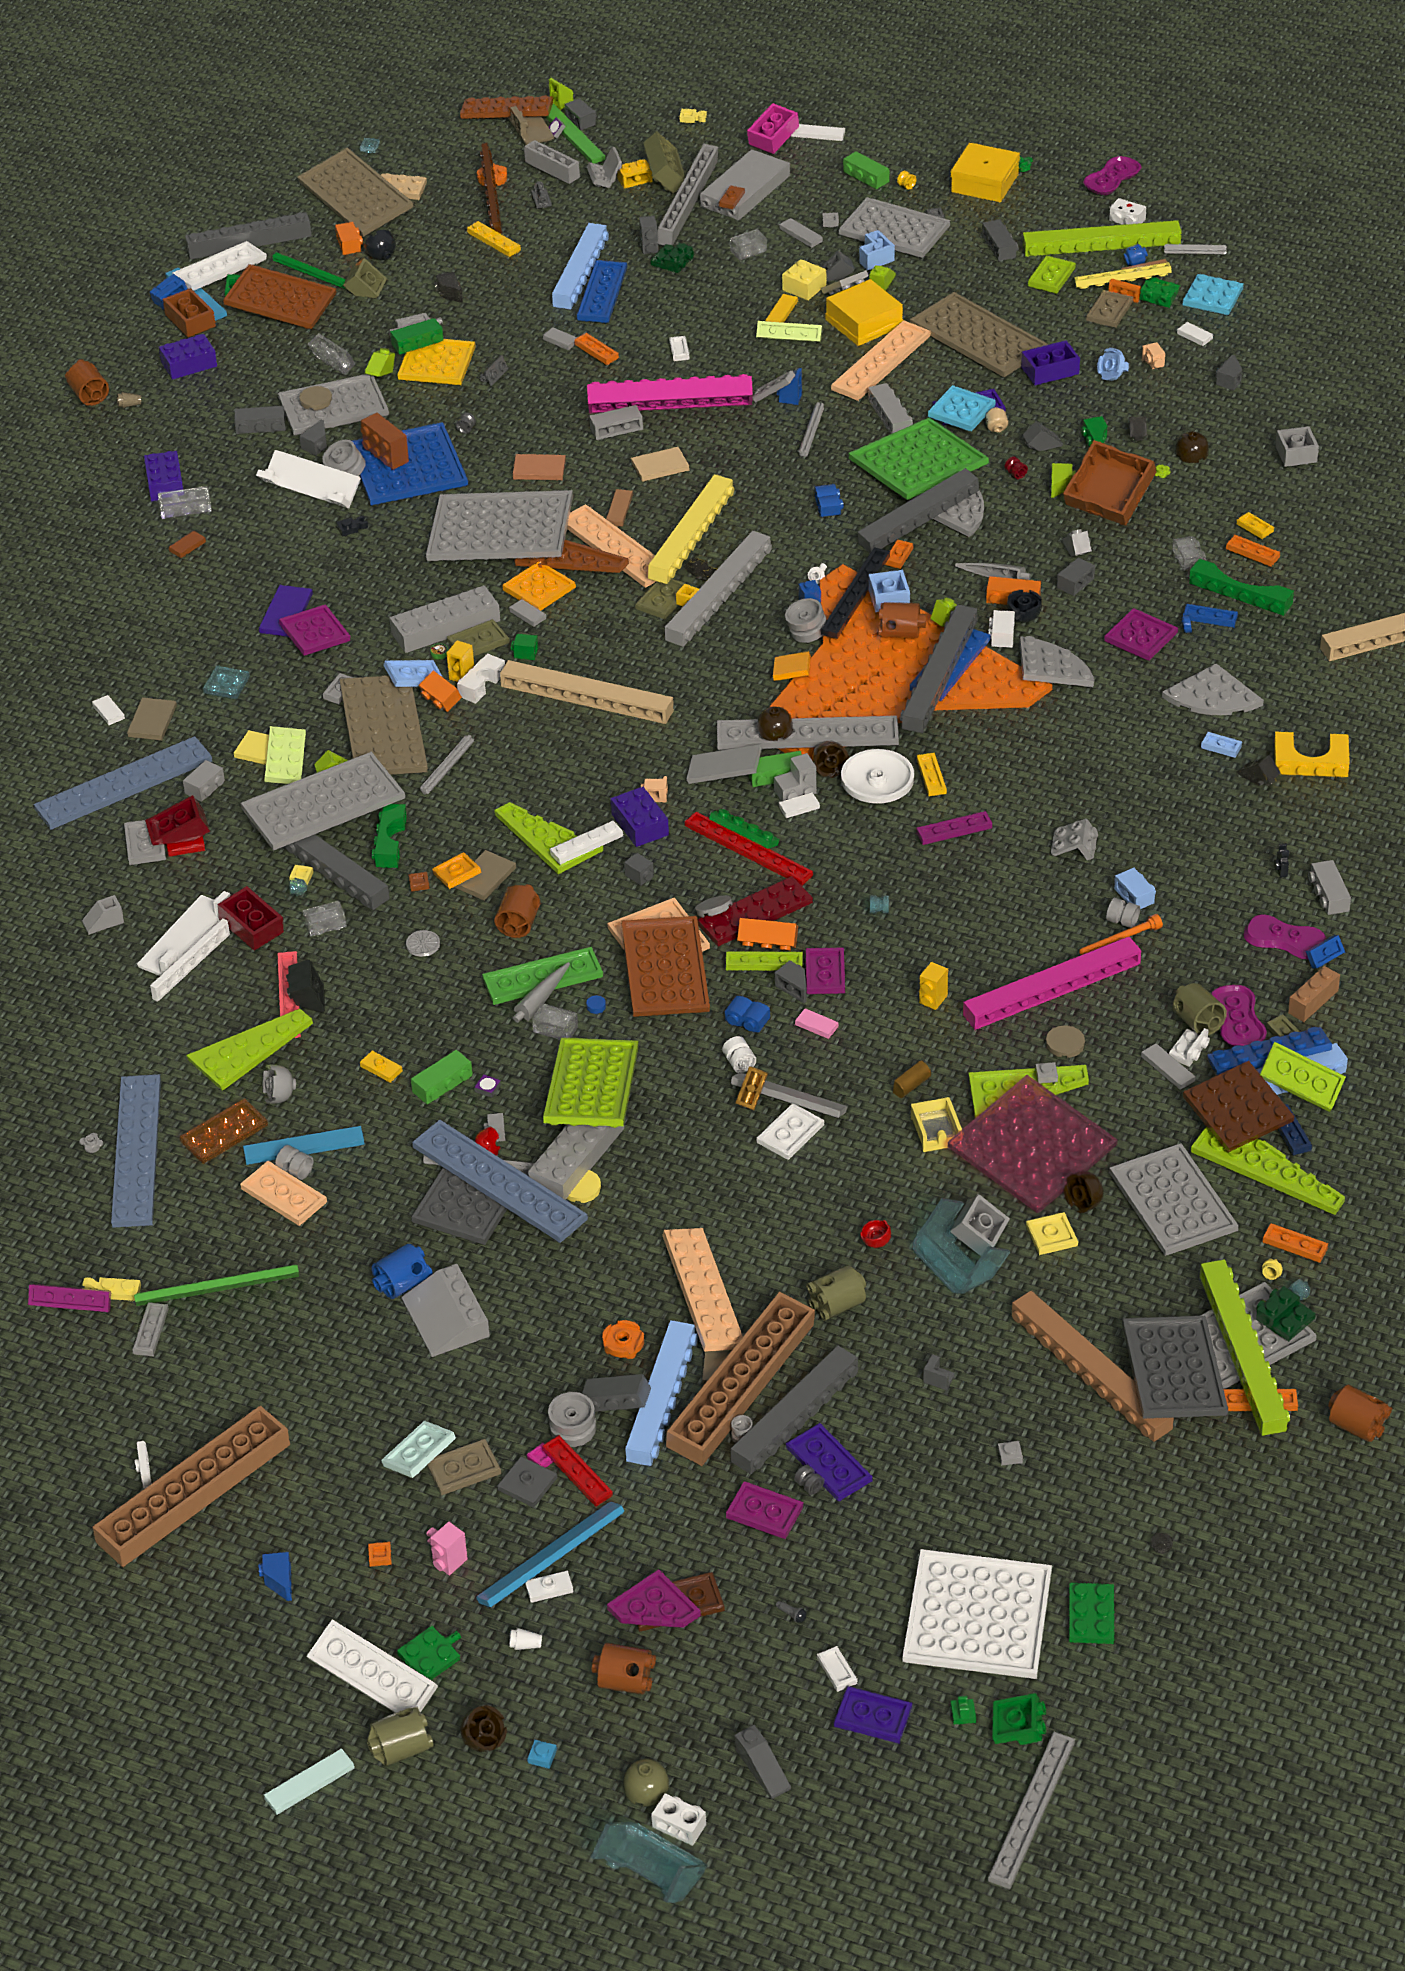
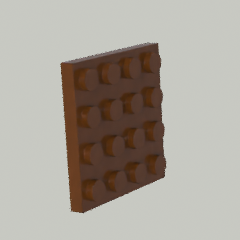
M1250 1061L1183 1092V1098L1228 1153L1293 1122L1295 1117L1264 1078L1260 1076Z

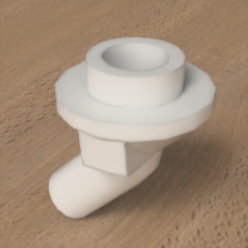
M822 563L819 567L811 568L808 572L809 580H815L819 584L820 580L825 577L824 571L827 566Z

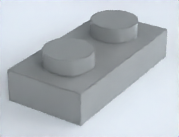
M339 673L323 693V699L339 704L342 701L340 679L353 677Z

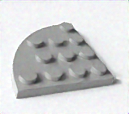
M976 492L933 519L970 537L979 528L984 516V500L981 492Z
M1020 636L1019 645L1023 680L1088 687L1094 686L1092 672L1070 650L1035 639L1032 636Z
M1217 663L1162 692V698L1177 707L1182 705L1191 708V712L1207 715H1232V712L1241 710L1248 712L1263 706L1264 703L1262 698Z

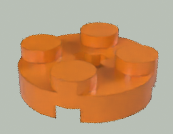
M493 163L495 181L497 186L507 181V168ZM481 167L477 171V179L479 184L485 186L484 169Z
M628 1320L617 1321L618 1324L613 1326L611 1324L608 1325L602 1335L604 1351L615 1357L633 1359L644 1345V1333L640 1330V1326ZM627 1337L626 1341H620L619 1339Z

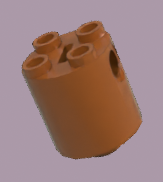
M80 359L66 372L65 378L67 383L82 403L96 405L102 402L108 395L109 385L92 363Z
M881 603V609H879V619H881L879 636L918 638L920 628H926V614H920V603Z
M514 885L506 889L494 920L496 927L504 935L512 938H521L530 932L541 904L539 896L531 885Z
M1346 1385L1335 1392L1328 1404L1330 1423L1367 1442H1372L1375 1436L1381 1437L1385 1429L1382 1425L1392 1412V1407L1388 1406L1387 1403L1352 1385Z
M605 1643L601 1655L594 1656L592 1673H598L597 1681L599 1688L643 1695L645 1691H650L652 1687V1678H649L650 1670L655 1667L656 1655H652L649 1649ZM638 1665L639 1672L634 1676L632 1673L633 1667Z

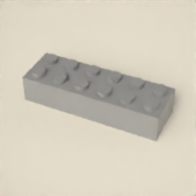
M484 585L390 617L391 634L403 651L407 653L446 640L447 636L493 619L495 622H499V604Z
M567 1124L530 1168L528 1176L566 1200L587 1171L591 1170L623 1131L624 1126L613 1128L610 1126L592 1127L590 1125L572 1126Z

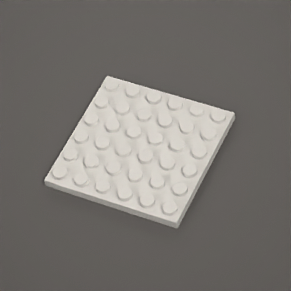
M921 1549L903 1652V1662L1037 1679L1052 1565Z

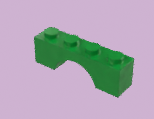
M389 804L383 807V811L379 812L380 824H377L378 836L374 838V846L376 848L372 849V860H375L376 867L398 868L400 860L399 842L390 837L397 832L405 830L407 822L406 804Z

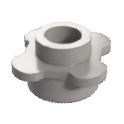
M91 1133L85 1138H81L80 1144L84 1145L85 1151L94 1153L100 1149L103 1141L99 1140L98 1134Z

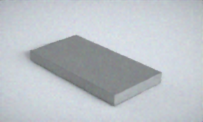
M758 744L692 755L686 780L688 784L754 774L757 771L762 748Z

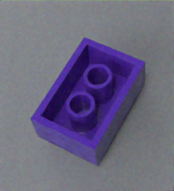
M205 334L181 339L180 341L159 347L161 363L172 380L217 367L215 350Z
M1065 340L1022 351L1021 368L1034 385H1040L1078 375L1080 357L1068 341Z
M177 451L144 455L151 501L184 497Z
M644 787L611 798V814L635 847L669 835L668 818Z

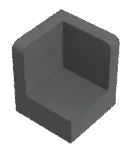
M932 1354L924 1368V1383L947 1391L955 1374L940 1368V1357Z

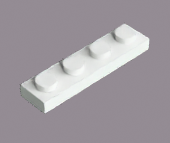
M611 821L551 848L550 854L559 864H563L623 837V831L614 821Z

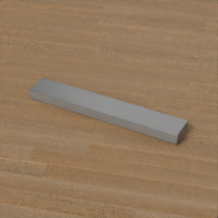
M737 1073L732 1077L731 1084L742 1087L746 1074ZM765 1081L761 1094L837 1118L845 1114L847 1110L845 1105L769 1081Z

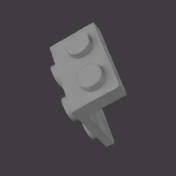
M611 147L603 166L588 163L587 169L594 185L610 188L611 184L614 183L616 174L622 166L616 148Z
M1087 818L1057 828L1054 831L1051 854L1057 856L1078 848L1086 860L1093 859L1098 837L1097 829L1090 824Z

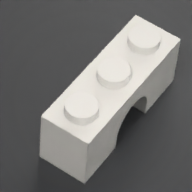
M487 653L458 681L457 688L461 697L476 704L486 694L485 681L496 684L501 679L500 673L505 666V660Z

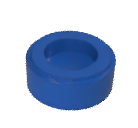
M1189 615L1182 616L1184 632H1192Z
M595 995L587 999V1010L590 1013L599 1014L606 1009V1001L602 996Z

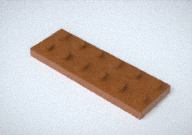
M544 95L541 97L527 96L522 98L517 96L511 98H468L464 101L460 117H511L510 107L514 106L522 112L523 117L549 116L553 105V97Z

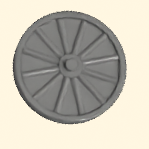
M428 930L416 931L409 935L406 940L407 950L415 956L424 957L432 955L440 947L438 935Z

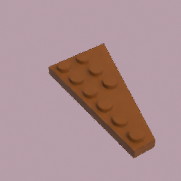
M565 540L561 557L516 558L515 565L531 567L537 564V562H541L538 564V567L541 568L542 565H546L556 569L620 573L629 564V559Z

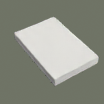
M792 1103L757 1137V1143L789 1160L824 1126V1120Z

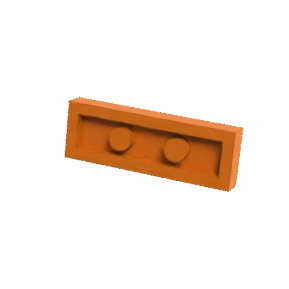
M588 333L574 339L577 347L606 365L619 358L618 352Z
M1234 535L1226 544L1227 550L1271 567L1280 558L1279 551Z
M1272 1223L1263 1236V1243L1319 1263L1322 1261L1329 1244Z

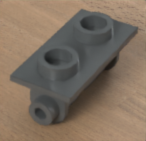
M537 181L534 185L535 190H531L536 207L546 208L552 206L547 189L544 188L542 182Z
M503 355L494 360L493 364L480 375L481 382H489L490 386H492L509 369Z

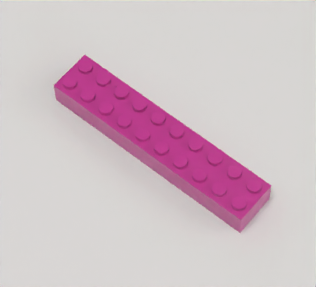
M741 374L738 377L724 375L721 378H715V376H707L702 379L690 377L683 380L682 378H673V380L661 378L656 381L643 379L640 382L626 380L623 383L609 381L607 384L592 382L587 385L589 413H603L637 405L639 411L752 405L753 399L752 376L747 374Z

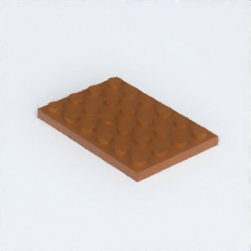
M249 264L224 298V305L312 329L336 295V288Z
M697 916L621 921L633 1017L710 1012Z

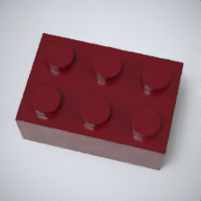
M247 886L218 904L219 920H227L229 929L254 951L284 933L283 917Z

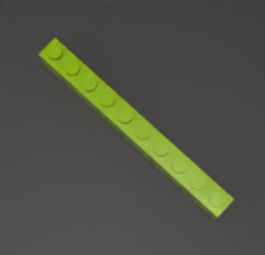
M1178 221L1023 232L1022 246L1025 256L1126 249L1136 244H1140L1141 247L1164 246L1165 244H1181V228Z
M1225 1260L1202 1263L1200 1269L1201 1282L1261 1436L1286 1432L1287 1422H1290V1415L1288 1410H1285L1283 1407L1282 1394L1277 1392L1276 1379L1271 1377L1270 1364L1264 1359L1263 1346L1258 1344L1257 1331L1252 1329L1251 1316L1249 1313L1246 1314L1245 1301L1239 1296V1287L1237 1282L1234 1283L1232 1269L1227 1266Z

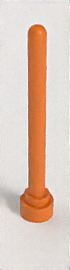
M1158 914L1149 916L1146 922L1081 948L1079 953L1084 955L1147 929H1160L1163 927L1162 920Z

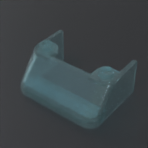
M942 1198L913 1240V1250L953 1293L964 1294L992 1279L1010 1254V1251L1008 1249L988 1246L975 1265L955 1244L957 1237L950 1232L955 1223L954 1218L964 1203L962 1201Z
M634 1822L606 1823L591 1855V1858L594 1860H607L606 1864L614 1869L627 1867L662 1888L661 1892L664 1894L663 1901L667 1903L683 1901L707 1868V1864Z

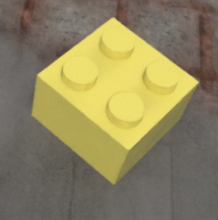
M800 259L782 274V290L806 300L811 299L822 287L826 286V269Z

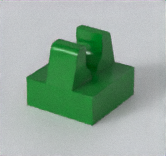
M958 1696V1700L951 1701L953 1725L976 1723L973 1699H968L967 1696Z

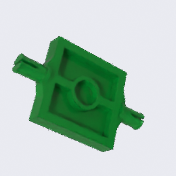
M431 1626L399 1648L397 1655L403 1660L405 1665L432 1680L460 1660V1654L452 1647V1644L461 1639V1635L458 1631H454L448 1637H444Z

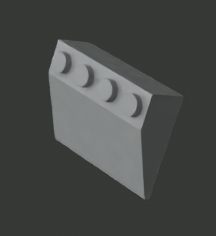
M458 1264L436 1271L401 1297L431 1357L490 1337L488 1320Z

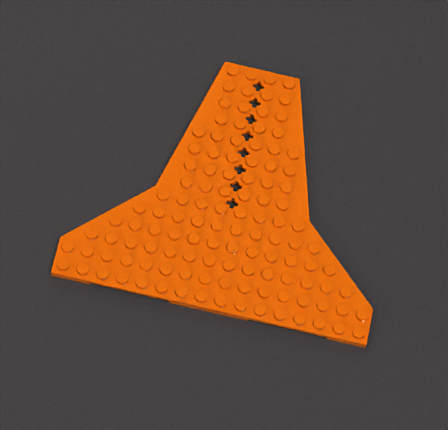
M844 564L820 580L821 605L826 619L829 618L858 573ZM868 590L838 639L823 635V644L810 658L809 675L793 678L770 707H782L789 712L792 718L897 716L899 724L902 722L900 721L902 710L905 711L906 702L908 699H911L912 691H910V684L928 663L929 655L933 654L934 645L939 642L940 633L944 632L945 626L942 627L931 620V614L920 609V614H926V628H920L918 638L879 636L881 619H879V612H875ZM985 646L944 699L938 701L934 710L1027 708L1052 691V684L1049 682L1023 680L1021 666ZM815 747L777 749L784 753L801 751L802 755L807 753L812 760V753Z

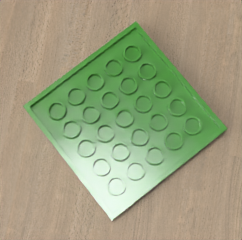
M931 418L922 420L848 453L851 461L906 500L926 492L965 468L971 472L989 463L987 456Z

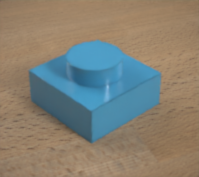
M535 1740L528 1756V1763L550 1769L557 1746Z

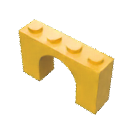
M1275 732L1274 774L1348 777V734H1330L1329 751L1320 757H1307L1298 753L1294 748V732Z

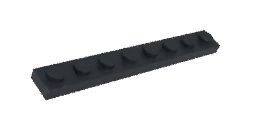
M876 547L873 548L822 627L821 635L838 639L869 590V574L881 572L890 557V551Z

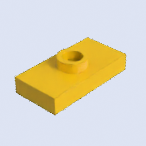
M1249 512L1237 519V525L1261 539L1274 532L1272 525Z
M371 1051L360 1061V1067L390 1083L403 1071L402 1066L374 1051Z

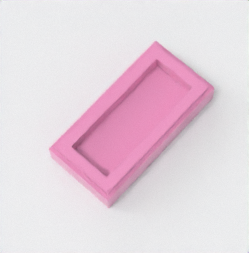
M804 1009L795 1020L796 1026L827 1039L838 1028V1022L808 1009Z

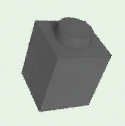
M636 853L624 862L625 876L640 886L654 877L653 862L639 853Z

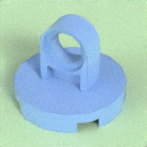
M1107 348L1104 350L1103 356H1100L1098 359L1097 370L1104 380L1114 381L1120 377L1122 372H1128L1129 363L1125 362L1124 355L1119 349Z

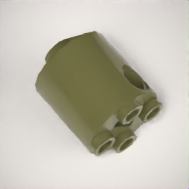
M1198 983L1182 985L1177 989V995L1172 1007L1176 1015L1199 1035L1204 1028L1208 1029V1035L1220 1029L1226 1019L1227 1010L1218 999Z
M849 1265L838 1268L806 1284L811 1299H809L810 1307L817 1310L824 1321L862 1304L866 1300L865 1279Z
M417 1706L370 1723V1732L367 1739L368 1748L371 1755L385 1766L427 1751L434 1746L430 1734H426L424 1728L428 1726L427 1720L423 1713L420 1714Z

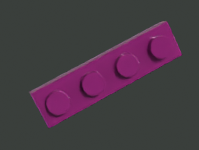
M984 811L916 828V833L922 845L991 829L992 821L987 812Z
M30 1284L28 1305L109 1312L111 1291Z

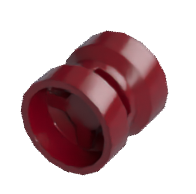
M1015 456L1010 457L1005 463V470L1012 473V476L1016 479L1023 478L1028 471L1027 465Z

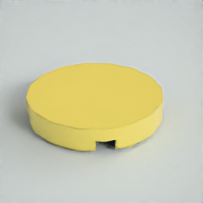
M588 1170L567 1199L572 1202L580 1201L585 1203L596 1198L601 1189V1181L598 1175Z

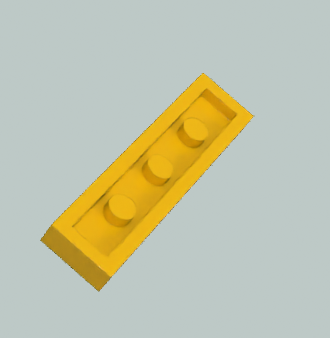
M479 221L467 227V233L508 257L521 251L519 244Z

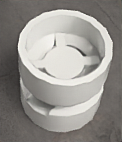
M735 1036L727 1040L723 1045L722 1052L735 1072L745 1073L748 1071L749 1066H755L756 1057L743 1037Z

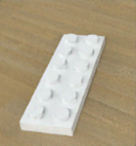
M246 241L175 271L172 274L183 279L188 289L191 288L195 291L198 288L223 279L228 274H234L246 269L249 264L254 265L266 260V253Z
M331 1620L307 1655L309 1660L394 1713L416 1706L421 1712L438 1687L433 1681L334 1620Z

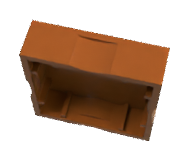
M1094 440L1084 456L1079 470L1073 475L1063 493L1065 503L1068 506L1126 526L1156 474L1155 463L1153 460L1122 452L1115 447Z

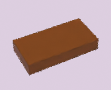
M192 531L169 546V551L182 558L204 544L206 539L199 533Z

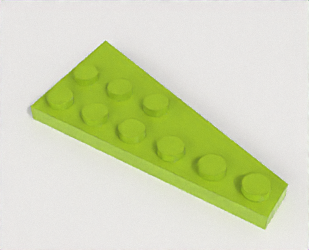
M510 802L495 809V816L557 874L603 851V846H600L563 864H559L551 856L550 849L577 837L573 831L556 823L543 821V817L530 815L527 813V810Z
M298 1009L186 1056L197 1069L223 1091L311 1026L313 1021L305 1012Z
M1086 1065L1056 1067L1058 1082L1038 1083L1035 1068L970 1072L969 1084L975 1121L1088 1085Z

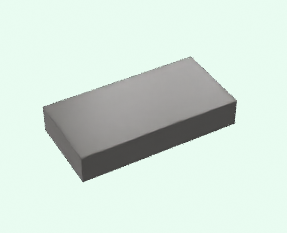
M553 327L543 335V340L566 350H570L575 346L574 339L577 338Z
M523 599L509 607L511 613L533 627L546 619L544 612Z

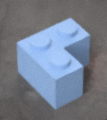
M879 230L865 234V245L859 247V263L867 271L872 270L875 265L882 266L894 261L895 245Z

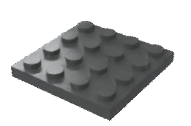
M443 1167L412 1215V1222L485 1245L507 1208Z

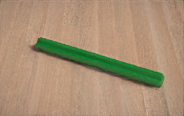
M275 252L272 256L273 261L346 289L343 285L346 281L344 278Z

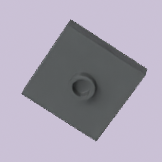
M520 1457L498 1484V1491L534 1508L557 1479V1473Z

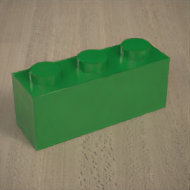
M435 318L390 331L392 346L399 355L443 341L442 327Z

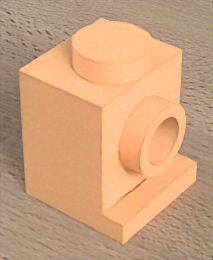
M1157 342L1143 345L1142 360H1145L1152 369L1164 367L1165 352Z
M663 776V779H645V784H641V787L647 790L655 802H667V777Z

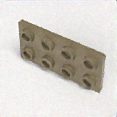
M516 106L510 107L511 117L508 118L525 145L534 140L548 142L554 139V135L541 116L523 117L522 112Z

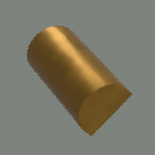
M921 1060L894 1080L893 1094L903 1098L930 1078L931 1070L928 1065Z
M749 1066L736 1104L755 1110L768 1073Z

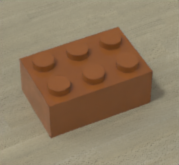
M191 288L163 299L165 315L187 337L194 336L216 326L214 310Z
M377 412L361 420L362 444L366 450L370 451L392 470L409 462L406 434Z

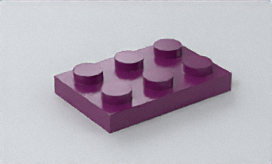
M806 948L807 994L845 993L844 948Z
M744 1481L726 1512V1518L786 1539L803 1509V1502Z

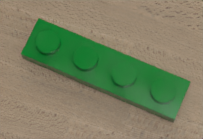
M719 809L710 814V820L767 849L778 846L780 839L773 836V833L763 831L757 825L749 824L743 818L729 814L730 812L727 810Z

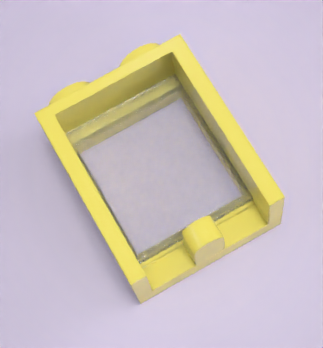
M950 1097L911 1104V1119L920 1138L923 1152L962 1145V1128Z

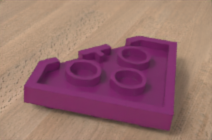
M657 1570L607 1604V1610L622 1624L684 1628L701 1616V1611L660 1570Z

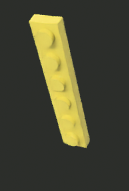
M1168 262L1075 277L1076 287L1084 289L1088 288L1089 285L1102 286L1111 279L1134 281L1140 277L1148 279L1152 275L1166 276L1172 272Z

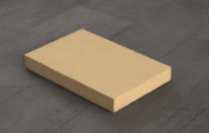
M679 447L631 458V462L641 481L689 471V464Z

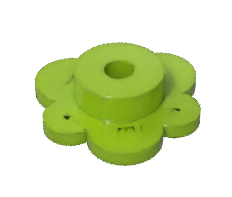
M1157 465L1155 476L1165 478L1171 474L1169 466Z

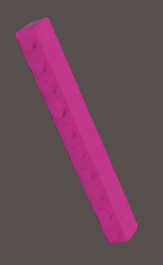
M1130 937L1118 940L969 999L963 1004V1016L974 1030L1137 966L1141 964V949Z

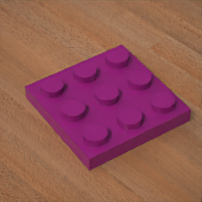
M326 604L279 619V625L304 656L350 641L349 633Z
M1133 608L1105 635L1104 641L1149 661L1178 633V627Z

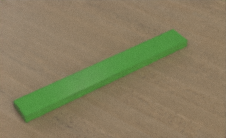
M553 103L549 116L545 117L551 123L555 117L563 122L566 127L562 134L590 163L595 164L606 160L605 155Z
M291 1265L138 1293L134 1295L136 1306H141L148 1303L163 1302L299 1277L298 1265Z

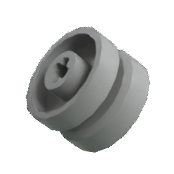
M350 440L335 442L323 455L325 466L359 476L365 468L366 461Z
M812 598L798 600L791 604L785 613L791 635L796 641L802 643L812 642L823 636L821 635V629L827 619L818 600Z
M567 1392L560 1394L550 1403L548 1418L552 1438L560 1435L570 1447L584 1445L593 1438L597 1427L595 1408L588 1396L579 1392Z

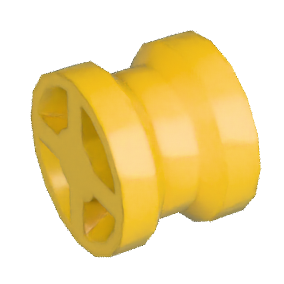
M902 171L898 175L897 183L910 190L916 183V176L909 174L907 171Z

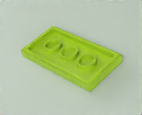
M1276 1042L1273 1043L1260 1072V1076L1264 1080L1329 1112L1332 1110L1346 1076Z

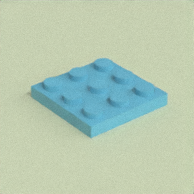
M1197 274L1183 299V305L1229 315L1243 290V283Z
M952 385L928 411V417L972 432L986 416V413L995 406L996 400Z

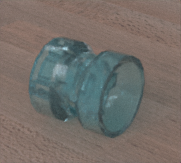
M870 895V914H876L879 911L883 914H889V895H883L881 898L876 895Z

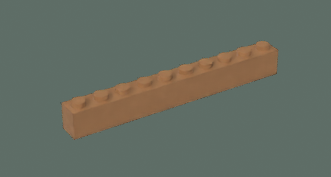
M1029 1291L1012 1303L1013 1319L1025 1327L1030 1335H1034L1045 1348L1052 1351L1056 1358L1062 1360L1073 1373L1078 1374L1085 1384L1090 1385L1096 1390L1101 1398H1105L1116 1411L1123 1414L1127 1421L1134 1424L1144 1436L1155 1442L1173 1429L1174 1417L1143 1419L1135 1381L1035 1293Z

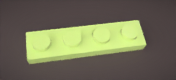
M758 321L756 337L821 342L822 325Z

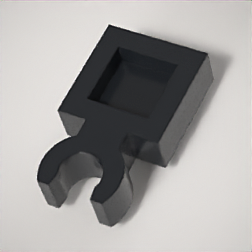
M359 516L355 520L351 517L336 522V527L342 537L357 533L358 529L368 528V521H365L364 516Z
M1287 843L1279 844L1277 859H1274V868L1278 870L1280 878L1288 877L1289 850H1287Z

